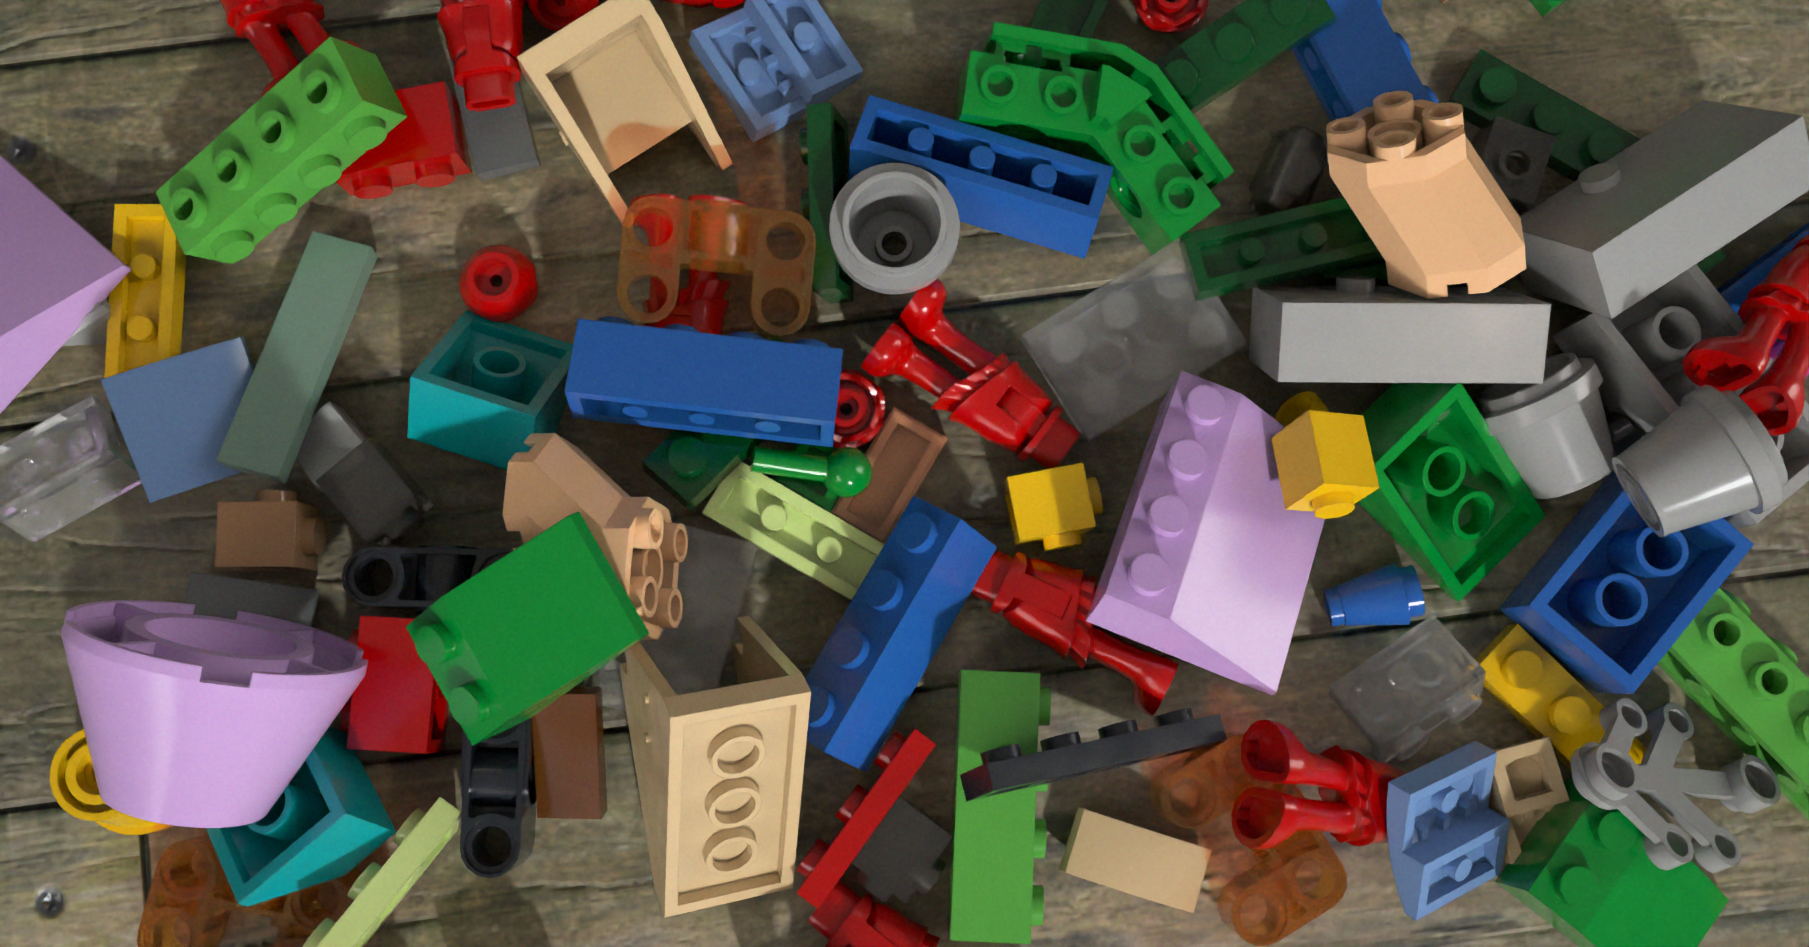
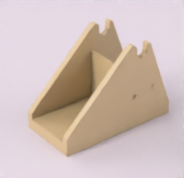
M607 0L517 56L525 80L559 129L558 133L562 137L561 139L566 146H570L627 231L638 224L608 177V174L661 140L688 125L715 167L719 166L723 171L733 164L661 18L649 0Z
M750 616L736 618V625L742 637V643L733 644L738 685L676 695L639 641L624 651L627 662L620 663V676L654 888L664 918L793 888L811 690L802 672Z

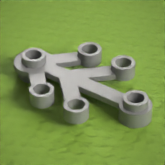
M1621 698L1602 708L1599 718L1605 733L1600 744L1595 742L1587 743L1577 748L1571 757L1572 780L1578 792L1601 809H1618L1644 834L1643 845L1645 852L1651 862L1662 870L1667 871L1686 864L1693 859V856H1695L1698 863L1704 869L1712 873H1717L1737 865L1741 860V849L1735 837L1727 829L1713 823L1687 797L1719 799L1724 806L1734 812L1755 813L1776 804L1781 797L1779 781L1769 765L1754 755H1746L1724 765L1720 771L1675 768L1673 765L1683 741L1691 738L1694 733L1693 722L1681 706L1675 703H1667L1648 713L1647 717L1640 706L1629 698ZM1648 728L1652 739L1641 764H1635L1628 754L1633 739L1645 733ZM1638 793L1648 794L1693 837L1692 841L1682 828L1673 823L1668 824Z

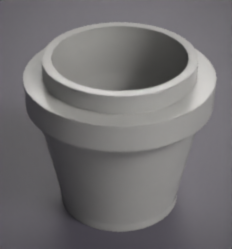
M905 163L879 164L855 175L837 195L829 222L831 245L842 269L861 286L884 294L911 293L934 282L950 265L959 240L960 220L958 210L948 189L931 173ZM890 237H898L904 241L906 249L903 253L893 256L883 250L882 244Z
M1561 353L1549 356L1545 360L1543 384L1491 383L1476 396L1478 404L1475 406L1486 421L1490 435L1496 437L1524 483L1537 499L1555 498L1575 492L1597 482L1614 470L1612 459L1616 457L1598 389L1603 382V377L1592 358H1577L1575 353Z
M1703 385L1684 395L1680 408L1612 459L1616 476L1630 502L1644 522L1659 537L1748 510L1754 514H1761L1782 503V487L1788 482L1787 470L1782 456L1756 414L1733 392L1729 390L1719 392L1709 385Z

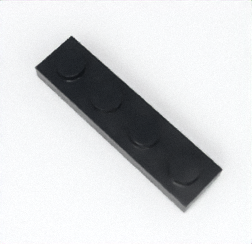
M1185 708L1154 717L1156 726L1154 728L1139 731L1136 719L1097 729L1100 739L1082 743L1079 731L1041 740L1042 751L1022 755L1020 744L985 751L980 754L983 765L960 775L966 802L1196 751L1227 740L1220 714L1194 719L1192 709Z

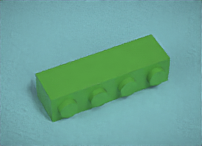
M958 670L947 927L950 941L1031 944V926H1042L1044 888L1043 885H1033L1034 858H1045L1047 836L1046 819L1035 818L1036 792H1047L1048 784L966 802L960 778L961 774L983 765L980 754L985 751L1020 744L1022 755L1038 752V727L1049 726L1051 716L1050 687H1040V673Z

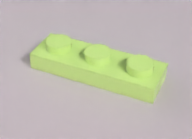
M743 462L719 484L702 512L707 518L850 601L853 599L884 546L883 543L764 474L750 472V466Z
M441 797L438 798L427 813L417 808L406 819L394 836L393 842L398 844L399 847L386 863L380 866L375 861L372 862L352 885L347 896L354 901L336 923L328 917L323 920L302 947H364L457 832L462 812Z

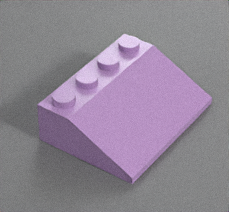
M1 154L0 414L80 327L84 317L92 311L94 305L97 302L101 303L131 271L125 263Z
M1181 370L1160 404L1086 621L1273 696L1278 689L1325 519L1317 518L1312 511L1285 509L1271 440L1274 435L1285 427L1243 394Z

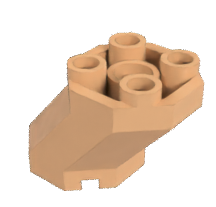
M1408 91L1386 92L1374 98L1373 107H1366L1349 117L1333 120L1326 125L1330 177L1385 259L1389 285L1427 299L1448 297L1447 285L1467 283L1468 294L1486 293L1526 269L1525 243L1521 218L1466 137L1461 104L1452 102L1436 103L1423 99L1413 100L1412 93Z
M556 433L530 434L524 441V444L531 447L529 452H516L508 461L502 513L507 531H520L523 544H525L568 515L580 512L650 633L641 640H658L664 628H677L682 619L683 612L682 596L677 589L679 562L684 561L688 549V537L684 524L672 523L669 509L650 497H630L577 446Z

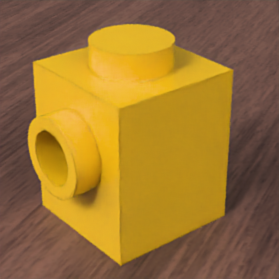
M1307 410L1271 438L1286 510L1312 511L1317 518L1322 519L1337 518L1351 513L1355 509V503L1380 488L1363 415Z
M1083 463L1009 476L1002 484L1014 546L1043 541L1044 551H1052L1082 544L1080 533L1088 532L1096 527L1094 515L1103 513L1102 498L1096 477L1086 478Z

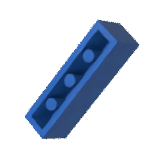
M1326 0L1334 12L1337 21L1292 50L1330 122L1339 118L1349 117L1366 107H1373L1374 98L1386 92L1408 91L1412 93L1413 100L1423 99L1439 103L1435 93L1420 81L1411 64L1409 46L1401 34L1392 30L1382 11L1381 0Z
M869 95L850 145L848 181L861 171L879 164L905 163L931 173L944 184L955 201L960 222L1085 259L1114 167Z
M614 316L602 317L597 321L578 319L565 394L572 418L833 447L843 349L830 348L824 342L814 339H800L793 343L769 341L757 334L744 331L733 332L728 336L700 333L697 329L683 324H669L663 328L639 326L626 319Z
M913 495L805 678L811 690L807 741L821 751L867 772L997 547L961 518Z

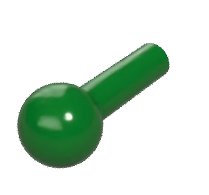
M757 446L753 447L751 454L750 472L820 481L824 483L831 493L843 498H850L861 494L868 487L872 478V467L869 459L863 452L852 447L835 449L827 457Z

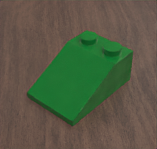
M1393 383L1361 414L1364 417L1380 488L1358 503L1451 599L1460 602L1546 515L1496 437L1490 435L1486 421L1461 383Z
M580 512L568 515L446 593L406 626L415 643L419 657L427 664L449 703L452 716L461 725L472 746L532 718L650 634Z
M1567 778L1564 785L1569 801L1554 805L1550 812H1546L1541 820L1535 823L1520 845L1521 853L1513 864L1507 863L1495 882L1578 947H1698L1729 899L1692 860L1667 871L1655 866L1645 852L1643 845L1644 834L1618 809H1601L1584 798L1576 789L1573 780Z

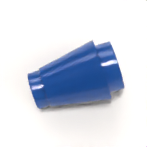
M1393 562L1335 585L1333 588L1323 589L1326 612L1332 627L1339 625H1410L1412 617L1425 614L1423 592L1413 565L1398 568L1397 564Z

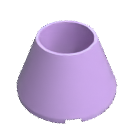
M98 601L80 604L66 610L64 624L60 629L100 797L105 804L121 813L161 824L195 828H224L247 825L263 819L363 680L369 661L362 659L364 650L334 634L292 621L237 610L235 620L194 615L195 604L166 601Z

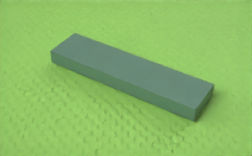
M312 231L216 461L222 466L286 484L378 258L372 246Z

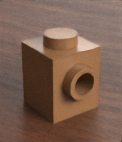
M259 490L256 491L255 502H218L215 567L235 571H317L318 556L324 553L326 547V525L324 520L319 517V508L298 502L297 492Z

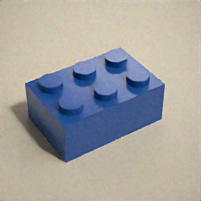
M1613 470L1499 607V610L1513 622L1519 624L1533 639L1597 693L1633 694L1744 558L1754 543L1724 518L1659 537L1638 514Z

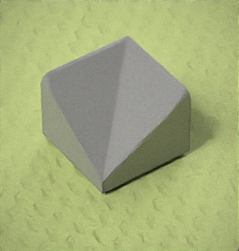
M329 401L312 418L296 458L310 481L319 491L334 495L382 454L342 407Z

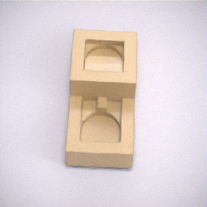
M1548 736L1494 750L1497 752L1489 806L1490 809L1510 819L1504 853L1506 865L1507 863L1513 864L1521 853L1520 845L1535 823L1541 820L1546 812H1550L1554 805L1569 801L1551 739Z
M1078 806L1059 870L1131 895L1194 913L1212 850L1193 842Z

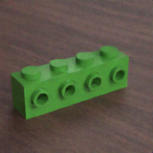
M330 36L156 191V194L185 255L234 264L249 256L253 252L255 245L279 225L293 219L301 206L321 189L335 183L347 167L367 150L380 145L386 139L387 133L408 116L376 54Z
M1718 588L1657 665L1745 755H1754L1769 765L1779 781L1781 792L1809 820V678L1796 666L1798 659L1793 651L1781 641L1767 636L1749 618L1751 611L1739 597L1727 590Z

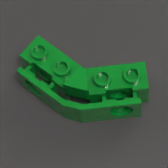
M994 22L982 45V52L971 50L960 71L954 120L1047 148L1077 153L1081 158L1114 167L1106 194L1151 255L1171 244L1221 206L1210 189L1235 172V170L1160 68L1124 44ZM1027 45L1037 46L1041 48L1027 47ZM1188 141H1192L1198 149V153L1192 149Z

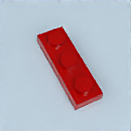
M915 727L911 729L906 737L897 730L893 733L873 762L883 769L868 791L859 784L854 787L835 814V817L844 824L828 845L818 838L796 868V871L805 877L797 890L799 896L819 909L936 746L932 739Z

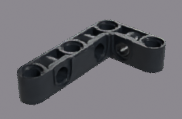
M420 545L418 548H363L352 554L345 563L342 573L343 587L348 596L359 604L389 609H415L414 611L424 612L440 597L512 551L506 549H478L455 545ZM382 562H388L393 571L392 584L386 592L377 595L371 587V575L376 566ZM532 718L472 746L463 730L460 852L461 859L467 869L477 876L485 878L501 876L524 863L532 853L535 842L536 823ZM492 826L503 829L511 839V852L505 861L493 858L486 850L485 837Z

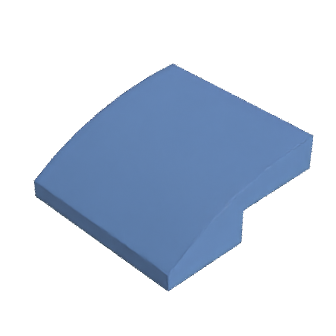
M746 0L742 9L692 30L689 39V45L752 142L779 130L805 115L806 105L826 102L859 79L864 71L817 0Z
M244 337L210 345L101 379L149 503L241 473L240 471L225 468L216 459L255 369V364Z
M1476 740L1388 782L1387 836L1391 866L1404 912L1415 921L1501 874L1510 819L1488 807L1497 752Z

